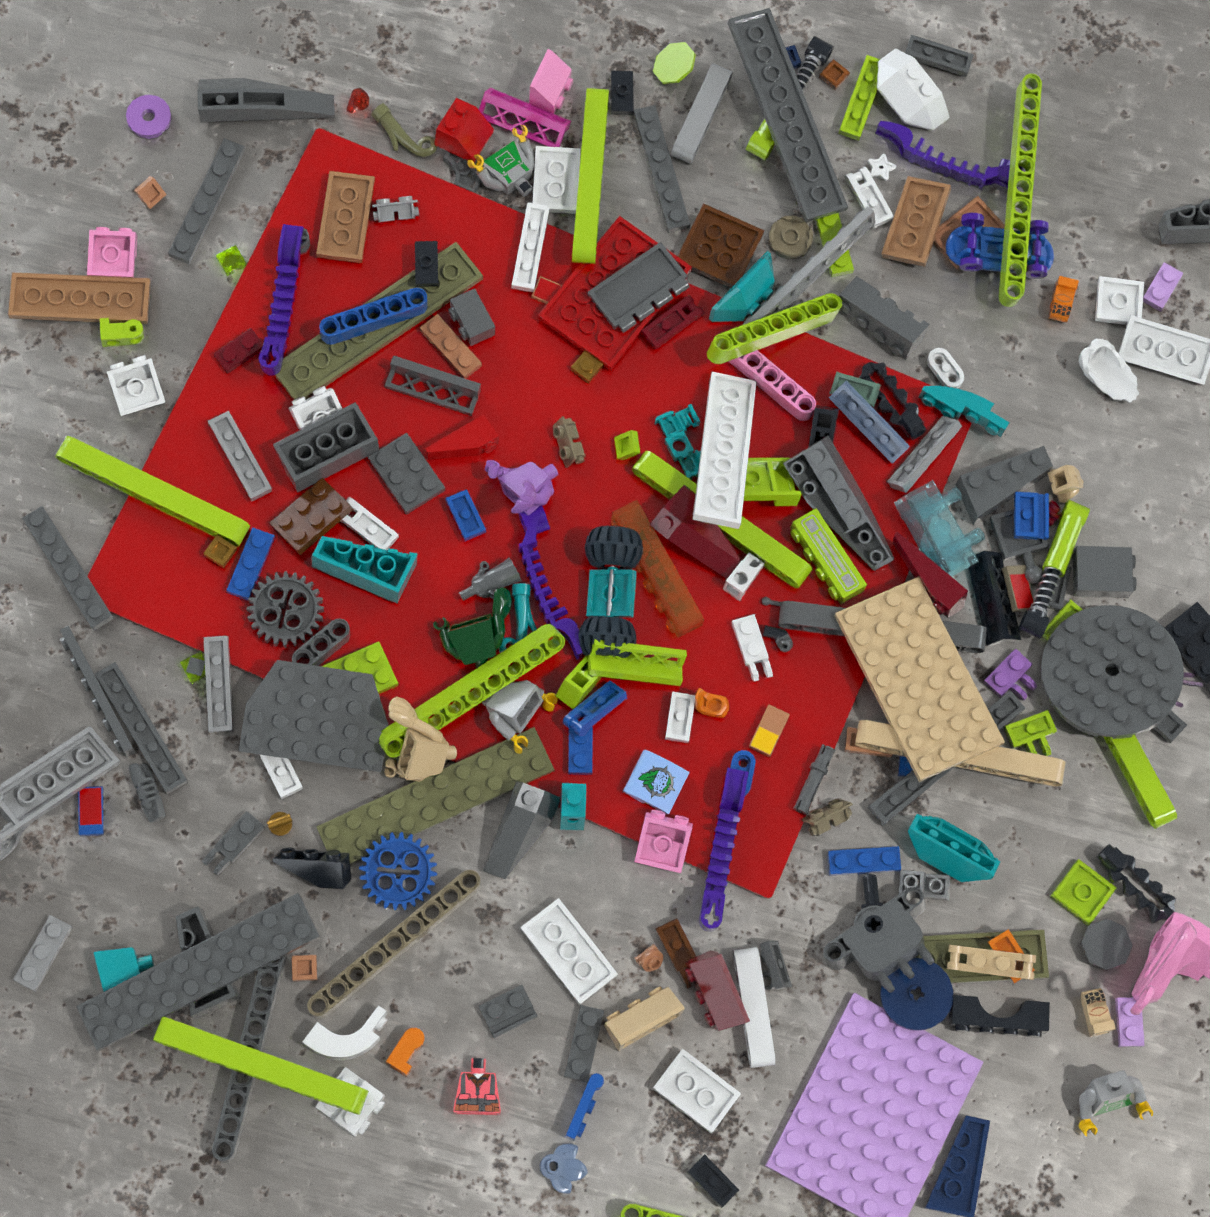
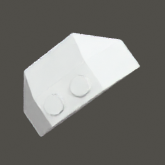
M895 48L878 61L877 89L904 124L933 131L950 118L942 92L915 58Z

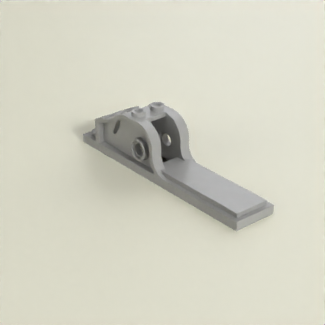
M91 726L0 784V814L8 822L0 830V861L15 849L22 833L31 823L119 765L120 760Z

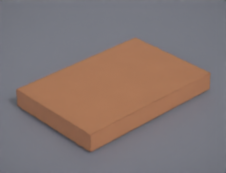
M979 196L975 197L938 227L933 242L956 269L960 268V266L954 264L949 259L945 246L951 232L963 226L961 224L963 214L979 213L984 216L983 227L1005 228V224Z

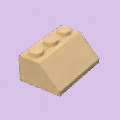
M660 986L648 993L650 997L646 1000L641 1001L639 998L627 1005L629 1008L627 1011L620 1013L618 1010L606 1017L608 1021L604 1024V1027L618 1051L682 1015L685 1008L669 987L662 989Z

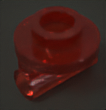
M356 88L351 92L346 108L347 112L354 113L355 110L362 111L368 108L369 96L365 90Z

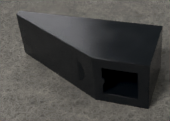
M288 847L281 849L273 858V862L319 888L344 889L351 881L349 853H341L339 850L319 852L317 849H306L300 851Z

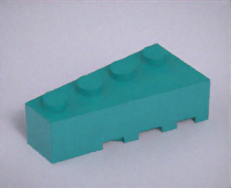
M322 536L312 554V567L394 603H398L417 565L418 554L409 552V554L401 553L396 549L390 548L388 550L374 548V545L353 544L352 541Z

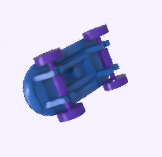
M963 214L961 218L963 226L951 232L946 241L945 247L949 259L964 271L989 270L1001 272L1004 229L983 227L984 216L982 214ZM1043 220L1030 221L1026 277L1032 279L1046 277L1054 262L1053 248L1045 236L1042 235L1049 231V223ZM1014 230L1017 234H1021L1019 230ZM1011 249L1014 254L1019 255L1018 251Z

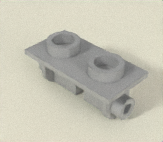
M412 196L399 197V202L390 203V198L376 200L377 204L372 205V207H377V211L373 212L374 221L379 220V223L395 220L394 212L398 211L399 220L415 219V216H419L418 207L413 206V203L418 202V200H413Z

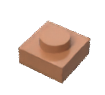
M151 176L134 190L148 209H151L167 195L155 178Z
M316 955L292 956L293 982L317 981Z

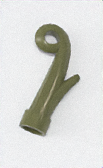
M385 103L377 106L372 112L371 116L386 130L394 151L399 149L398 142L417 156H431L437 150V146L434 145L435 139L431 136L422 137L416 144L397 122ZM424 143H429L431 145L427 149L422 148Z

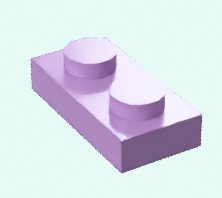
M1164 262L1145 293L1143 302L1161 312L1183 273Z
M1133 997L1115 999L1118 1047L1145 1046L1142 1012L1139 1015H1134L1130 1012L1136 1002Z

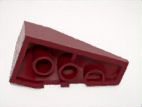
M683 485L661 509L650 525L666 539L728 579L742 560L728 538H725L718 525L693 520L696 494L686 485Z
M896 532L893 538V545L913 577L920 578L938 614H943L949 618L962 610L968 590L900 533Z

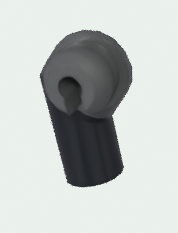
M765 625L764 637L773 638L782 652H788L792 649V639L785 629Z

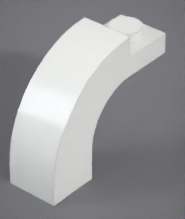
M378 1005L363 1027L350 1035L334 1034L317 1022L304 1039L303 1044L314 1053L328 1059L348 1060L359 1057L371 1050L380 1041V1037L374 1031H380L388 1020L385 1018L387 1011Z

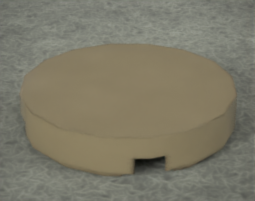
M797 216L781 217L780 220L772 224L768 235L772 251L779 257L787 260L803 257L810 250L813 243L811 227L806 224L807 222L803 218Z

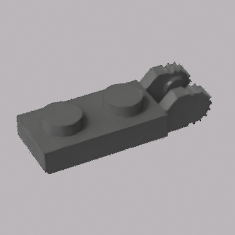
M246 811L214 845L215 848L206 855L203 863L205 865L210 864L221 853L226 858L213 871L216 875H219L230 863L233 864L260 835L265 826Z

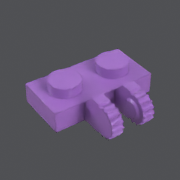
M1016 648L983 682L999 698L1010 690L1019 699L1025 700L1027 698L1026 692L1019 685L1015 684L1018 680L1031 690L1037 688L1034 680L1024 674L1033 664Z

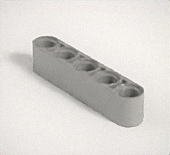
M713 63L711 64L675 141L671 156L692 164L729 85L733 71Z

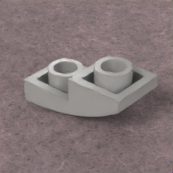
M901 870L899 894L909 887H917L922 890L925 899L949 901L951 877L949 875L926 874L921 871Z

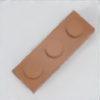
M438 314L420 327L421 333L462 378H468L482 367L480 360Z

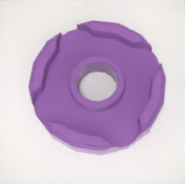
M140 96L131 102L126 112L128 127L141 138H157L171 124L170 108L165 100L158 96ZM146 113L155 115L151 121H145L143 116Z

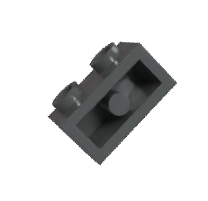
M475 288L450 299L449 314L453 321L457 320L460 328H458L459 333L464 341L468 340L470 346L495 335V325Z

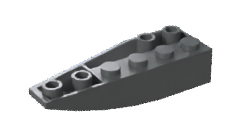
M247 78L199 79L198 84L200 122L335 118L334 95Z
M829 436L814 443L783 463L806 502L813 509L817 508L825 522L874 571L894 560L872 510Z

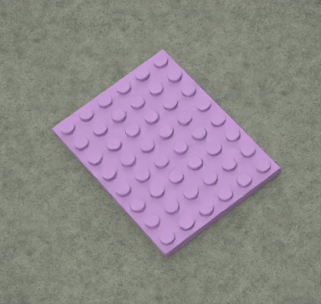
M853 993L765 1167L857 1217H908L979 1073L983 1061L925 1030L913 1031L900 1027L888 1017L884 1008Z

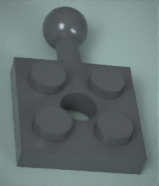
M1014 509L991 515L989 520L1004 561L1023 556L1027 567L1025 571L1027 581L1032 584L1039 583L1042 580L1043 571L1039 566L1035 565L1031 553L1047 549L1049 547L1047 540L1015 539L1013 533Z

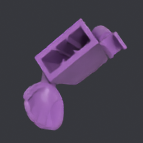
M488 460L484 469L488 472L490 478H499L504 495L515 503V506L511 509V512L514 514L525 512L527 515H530L540 505H546L554 493L551 480L558 476V471L553 464H549L541 470L533 462L510 469L500 467V464L494 460Z

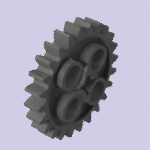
M287 571L284 572L283 578H280L277 572L275 573L274 580L266 576V584L258 582L260 590L252 589V594L255 598H248V602L253 605L247 607V612L253 613L248 616L249 622H254L251 625L252 630L259 629L257 632L259 638L266 635L265 643L273 639L275 647H277L280 641L283 642L284 648H287L290 641L296 647L297 639L305 643V635L313 637L311 629L319 630V625L316 621H323V616L318 614L324 612V607L319 606L323 603V598L317 597L320 594L319 589L312 590L314 587L312 581L305 584L306 576L298 580L296 572L291 578L288 577ZM292 590L293 593L288 602L290 610H286L283 627L279 629L278 626L283 617L281 609H285L288 592ZM277 591L284 594L279 600L271 598L272 594ZM299 597L307 600L301 606L296 605L294 601ZM270 613L277 615L276 620L272 622L266 621L265 617ZM292 619L300 621V624L295 628L287 625Z

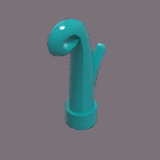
M518 583L512 585L516 640L510 637L504 638L502 646L499 648L500 653L507 649V643L514 645L526 637L528 625L532 632L537 630L530 610L529 597L531 595V585Z

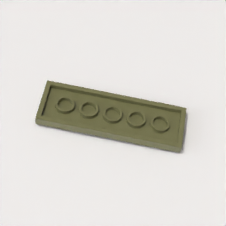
M1044 930L1010 931L1024 954L1036 955V963H1033V968L1035 969L1034 980L1048 979L1049 970ZM1003 932L923 936L925 947L931 953L934 963L946 972L951 984L1012 981L1011 977L946 969L947 962H950L951 952H948L949 945L993 950L988 942ZM960 953L959 963L966 964L967 954Z

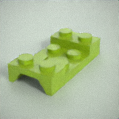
M748 458L743 501L773 500L775 506H797L801 497V491H795L793 479L783 464L790 458Z

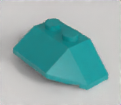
M768 250L712 307L709 316L710 321H744L749 315L753 316L760 308L759 304L763 300L768 301L774 293L772 288L775 278L772 257Z
M916 814L908 829V834L919 859L960 882L992 880L1000 864L998 858L994 857L990 849L981 840L939 817Z

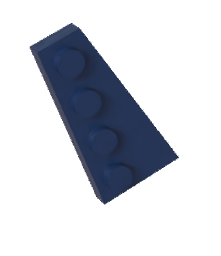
M967 1115L964 1117L924 1209L960 1217L975 1216L990 1120Z

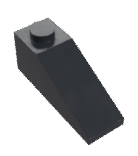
M816 405L809 446L826 436H829L834 443L839 408Z

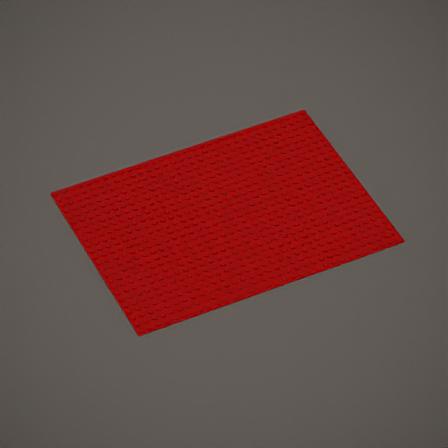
M321 128L316 129L142 468V471L246 521L250 528L240 546L237 547L235 554L227 565L222 568L204 556V552L214 540V536L129 495L88 574L89 580L111 613L204 653V637L228 636L230 665L264 679L277 660L292 662L294 652L312 638L305 635V643L297 639L296 647L290 641L287 648H284L281 641L275 647L273 639L265 643L266 635L259 638L257 636L259 629L252 630L251 625L254 622H249L248 616L253 613L247 612V607L253 605L245 599L228 594L226 591L252 528L275 535L274 542L254 589L260 590L258 582L267 583L266 576L274 580L275 573L277 572L279 577L283 578L284 572L287 571L288 577L291 578L296 572L298 580L306 576L305 584L312 581L314 583L312 590L319 589L320 594L317 597L323 598V603L319 606L324 607V612L318 613L323 616V621H316L319 625V630L311 629L313 636L335 619L340 618L348 622L351 634L350 640L319 666L326 665L376 642H380L398 681V686L379 694L388 725L396 722L389 717V703L393 698H403L415 709L477 669L475 662L464 665L462 660H456L445 651L439 636L440 631L435 629L433 623L436 621L440 628L444 625L442 617L446 618L450 625L486 614L491 613L492 615L493 598H482L475 594L463 601L459 595V592L471 586L473 577L479 572L480 563L486 561L489 564V570H491L509 557L521 578V582L518 583L530 585L529 576L527 577L525 572L526 567L522 563V553H519L518 550L519 544L523 542L525 537V531L519 514L511 512L515 503L504 495L499 478H490L488 472L484 470L486 462L494 460L500 464V467L510 469L533 462L541 470L549 464H553L558 471V476L551 480L554 493L549 498L547 504L542 506L550 529L537 534V547L533 548V551L538 550L540 559L533 561L532 564L541 562L544 570L536 573V576L539 577L545 574L548 582L540 587L543 589L550 586L552 594L545 597L546 601L556 597L559 605L551 608L550 611L553 612L563 606L568 611L567 615L555 621L569 618L580 629L583 622L589 618L586 616L590 570H605L590 565L586 557L585 542L591 530L599 526H619L634 529L640 534L641 529L649 543L642 541L644 550L641 560L635 568L631 569L637 571L633 618L623 619L633 624L637 638L636 644L686 650L687 657L682 666L683 681L681 686L602 677L584 700L608 681H612L626 691L627 699L593 725L592 775L568 774L569 728L563 724V719L573 709L558 698L557 703L554 704V710L549 712L543 708L542 702L522 732L535 727L552 763L554 772L528 783V785L561 797L562 783L586 784L585 820L639 843L646 812L651 813L652 810L657 809L647 803L639 802L624 793L623 790L643 750L661 756L689 772L670 813L665 814V817L674 819L676 815L684 816L689 819V823H693L684 863L707 872L727 768H730L731 760L735 753L741 750L749 751L755 757V769L751 789L744 797L742 810L738 815L740 821L736 826L737 835L734 836L733 843L735 846L732 849V861L729 863L730 873L726 881L770 899L774 894L803 825L802 818L806 817L803 813L795 811L793 807L811 770L809 767L817 758L822 744L825 747L827 745L835 749L865 675L845 636L785 629L792 639L793 647L788 652H782L773 638L763 636L765 625L781 628L778 626L780 606L771 604L765 606L762 604V598L769 597L770 600L779 602L795 601L848 608L905 583L910 570L893 545L894 534L896 532L900 533L919 549L972 423L961 414L958 419L962 425L960 430L907 493L891 488L887 481L943 415L940 410L935 407L926 406L918 398L924 386L932 385L886 366L887 375L895 376L897 379V389H905L908 392L907 403H916L918 405V415L924 421V426L927 430L920 437L912 440L905 435L901 428L891 426L910 446L892 464L839 409L833 444L872 510L894 560L874 571L829 526L867 584L862 593L840 605L838 600H834L828 592L829 587L825 580L821 581L815 571L817 568L813 562H809L803 554L804 549L800 542L796 543L791 536L790 528L793 521L814 510L806 502L803 495L801 494L797 506H775L773 500L743 501L742 516L805 560L812 567V571L799 588H794L763 566L758 576L739 601L723 590L727 580L725 577L666 539L650 525L670 499L633 473L632 467L647 450L685 475L679 461L674 462L664 443L666 436L659 423L655 425V419L657 416L669 411H673L675 416V413L686 409L689 404H692L700 420V425L696 427L692 425L686 428L685 434L694 451L698 450L699 452L701 450L711 373L717 372L749 379L728 361L722 364L711 362L707 357V351L716 335L742 326L744 321H710L711 309L722 297L688 283L690 287L678 296L672 294L673 299L662 306L650 323L688 295L694 299V304L697 307L702 308L705 312L704 315L656 350L640 334L611 371L603 366L588 384L571 371V366L584 351L538 319L539 313L547 304L532 299L533 292L511 288L525 214ZM330 171L375 177L362 263L318 258L316 255ZM412 196L413 200H418V202L413 203V206L418 207L419 216H415V219L399 220L398 211L394 212L395 220L380 223L379 220L374 221L373 212L377 211V207H372V205L377 204L376 200L390 198V203L399 202V197ZM283 224L304 227L308 231L310 239L309 250L300 254L299 276L296 280L297 289L294 293L295 301L292 305L293 314L290 317L291 325L288 329L287 349H285L283 358L319 335V325L324 318L362 306L414 271L415 241H438V254L457 242L483 275V280L465 292L474 288L477 291L495 325L494 336L470 346L468 340L464 341L458 330L460 325L457 320L453 321L449 314V302L326 386V389L332 388L342 409L356 402L378 439L379 450L407 433L445 486L444 492L406 515L369 462L368 457L324 479L345 500L351 497L399 534V538L390 549H396L401 553L409 554V552L418 554L417 565L398 603H394L313 568L312 554L320 539L299 555L272 528L270 522L313 486L311 485L297 493L273 446L274 443L300 431L289 410V407L293 406V399L275 375H267L262 371L259 362V354L261 352L228 374L214 357L216 351L250 328H252L262 343H264L265 337H268L267 326H270L269 315H272L271 303H274L273 292L276 291L274 281L278 278L276 266H279L278 247ZM546 225L535 287L540 276L563 285L580 263L572 262L573 234L552 225ZM687 309L683 310L686 315L690 314ZM437 314L482 363V367L466 378L481 384V392L472 416L385 388V383L391 370L390 363L393 355L461 377L420 331V327ZM806 332L758 350L812 395L816 405L838 408L829 399L836 372L859 378L862 373V367L868 362L877 363ZM273 355L271 356L270 362L267 363L268 365L271 364V361H274ZM754 361L747 362V364L751 367L758 366V364ZM875 372L870 378L875 383L881 385L880 391L884 393L889 403L901 415L905 411L904 407L900 405L893 393L886 387L883 380L879 378L877 372ZM395 373L392 384L401 386L407 383L405 376ZM770 375L764 377L767 381L775 380ZM418 382L413 385L415 390L420 393L429 390L424 382ZM756 385L748 458H792L808 448L814 413L809 420L800 421ZM445 389L435 392L437 398L441 400L451 397L449 391ZM789 390L782 391V393L786 396L792 395L791 391ZM462 396L457 401L460 406L469 408L473 398ZM876 399L873 409L889 424L892 414L880 412L878 406L881 400ZM805 404L799 405L802 410H810ZM227 411L230 412L272 488V492L254 501L250 500L208 424L209 420ZM485 414L499 435V444L490 453L484 452L476 456L427 460L425 457V448ZM562 416L565 419L571 418L575 422L579 438L573 440V442H581L585 453V461L583 463L576 464L574 461L568 468H565L564 461L560 457L557 439L553 435V425ZM630 430L637 431L640 454L625 460L617 459L614 437ZM676 441L672 445L674 450L679 452L686 448L682 441ZM694 476L692 478V481L696 484L698 477ZM794 482L795 491H800ZM467 489L486 528V533L464 541L446 503V498ZM351 511L348 516L353 518L356 512ZM338 522L323 535L325 537L352 541L353 544L371 545L341 522ZM732 544L743 561L747 554ZM650 546L655 555L651 553L652 559L656 561L657 557L664 571L657 568H648L645 563L650 552ZM663 572L667 574L670 580L668 583L671 582L677 592L675 594V592L667 589L666 595L668 599L662 593V591H665V588L661 587L662 589H660L654 579L655 576L665 581V574ZM513 584L504 587L510 592L512 599L510 612L504 619V638L510 637L516 640L514 597H512ZM531 589L529 597L530 610L533 621L538 629L545 625L544 615L540 612L539 603L534 598V590ZM292 590L288 592L285 609H281L283 617L278 626L279 629L283 627L286 610H290L288 602L293 593ZM277 591L272 594L271 598L279 600L284 594ZM299 597L294 601V603L298 606H301L305 604L307 600L303 597ZM680 598L687 613L682 610L677 613L678 617L676 618L669 603L674 606L679 603ZM270 613L265 617V620L272 622L276 620L277 615ZM755 614L773 672V676L767 678L762 663H756L755 666L759 674V680L754 682L748 666H745L732 626V620ZM292 619L287 625L295 628L300 624V621ZM528 625V633H527V635H529L530 633H532V630H531V628L529 627V625ZM340 627L335 629L333 633L336 636H342L346 630ZM565 639V645L559 652L512 683L528 680L543 689L545 694H557L564 679L586 656L582 653V658L576 660L570 644ZM323 642L318 643L315 649L324 651L328 645ZM509 643L506 644V648H509V647L512 646V645L509 644ZM497 649L496 656L500 654L499 649ZM648 654V655H645L644 657H646V658H651V657H654L655 655H650V654ZM304 657L300 658L297 663L308 664L310 660ZM670 657L667 660L677 661L678 658ZM701 688L707 693L724 696L728 699L729 711L723 718L704 715L695 709L694 704L688 743L665 739L672 692L696 695L697 690ZM482 702L439 730L449 746L454 745L456 747L457 756L454 760L450 761L457 763L507 740L490 721V714ZM768 704L790 714L770 758L748 748ZM741 760L739 761V766L744 768L747 766V763ZM560 799V802H559V805H558V808H560V809H561V799Z

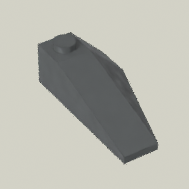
M516 781L482 871L506 879L551 823L561 797Z

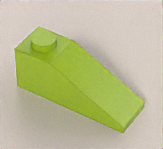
M588 655L564 679L556 694L557 698L572 709L576 708L587 697L602 678L589 675Z

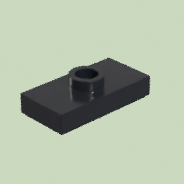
M611 71V114L633 115V71Z
M415 241L416 287L438 286V241Z

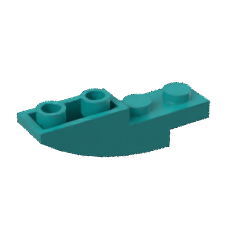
M924 386L918 397L926 406L935 407L940 410L943 416L958 420L961 414H963L968 421L983 426L991 435L1002 437L1010 423L991 412L994 405L993 402L965 390L946 386Z

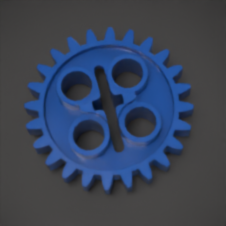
M401 831L398 838H395L393 832H390V839L388 840L381 835L380 844L373 840L372 843L375 848L373 850L370 848L365 849L370 854L369 857L361 856L366 865L359 866L360 870L365 871V874L359 876V879L367 880V883L362 888H370L371 890L367 896L372 897L376 895V904L383 900L385 909L389 903H392L394 910L397 909L398 904H401L403 909L406 910L408 902L415 907V899L418 898L424 901L422 893L430 894L431 892L427 886L436 884L430 879L431 876H437L438 874L435 871H431V868L435 867L437 863L429 861L434 856V853L426 854L425 852L429 846L424 845L420 847L421 838L413 842V834L411 833L407 839L404 838ZM386 851L392 852L394 855L392 863L383 864L380 860L382 853ZM409 853H414L418 857V861L414 866H407L405 864V857ZM400 864L403 870H419L420 873L418 875L400 873V876L396 877L394 872H378L377 868L396 869L397 865ZM389 876L392 879L391 885L388 888H381L378 885L380 877ZM409 877L414 878L416 881L415 887L412 890H405L402 885L403 881Z

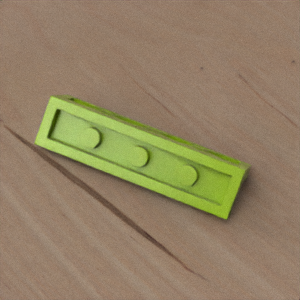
M594 639L592 651L588 655L589 675L681 686L683 681L682 666L687 657L686 650L623 643L622 646L615 647V643L607 646L604 645V640L598 642ZM611 647V650L615 648L620 649L619 654L625 651L631 652V654L627 658H621L619 656L596 655L595 651L598 648ZM648 654H650V655H655L654 657H651V658H646V657H644L645 655H648ZM670 657L678 658L677 661H671L667 659Z

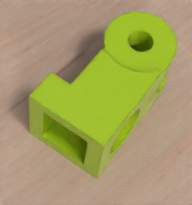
M100 318V334L103 347L136 345L144 339L143 326L136 319L128 320L125 323H110L109 318Z

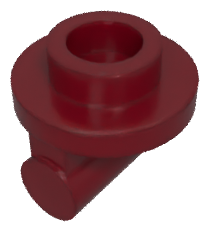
M1053 500L1049 502L1050 528L1062 516L1060 512L1061 507Z

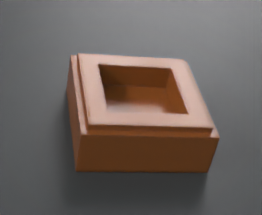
M833 59L819 74V78L836 91L849 77L850 72Z

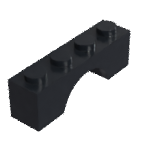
M953 995L948 1027L955 1028L956 1032H970V1029H979L981 1034H994V1031H1003V1035L1018 1036L1019 1032L1027 1033V1037L1041 1038L1042 1034L1049 1032L1050 1002L1026 1000L1021 1003L1015 1015L1008 1018H998L990 1015L983 1009L978 997Z

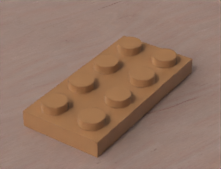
M335 171L329 172L316 253L318 258L362 263L375 177Z
M910 176L907 177L881 253L882 258L923 267L926 266L951 192V185Z

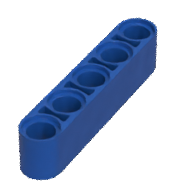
M412 288L326 317L319 325L321 339L324 343L332 345L419 316L427 310V294L421 288ZM421 299L423 302L420 304H413L412 300ZM393 306H399L401 308L397 312L390 310V308ZM372 313L379 315L376 319H370L368 316ZM349 321H356L357 325L351 327L347 323ZM328 328H334L336 330L332 334L324 332Z

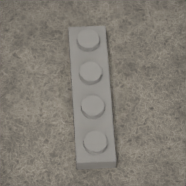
M227 411L209 420L210 428L250 500L254 501L272 492L268 480L230 412Z
M942 416L887 481L889 486L907 493L962 427L960 422L956 419Z
M204 637L208 731L210 733L234 731L229 637Z

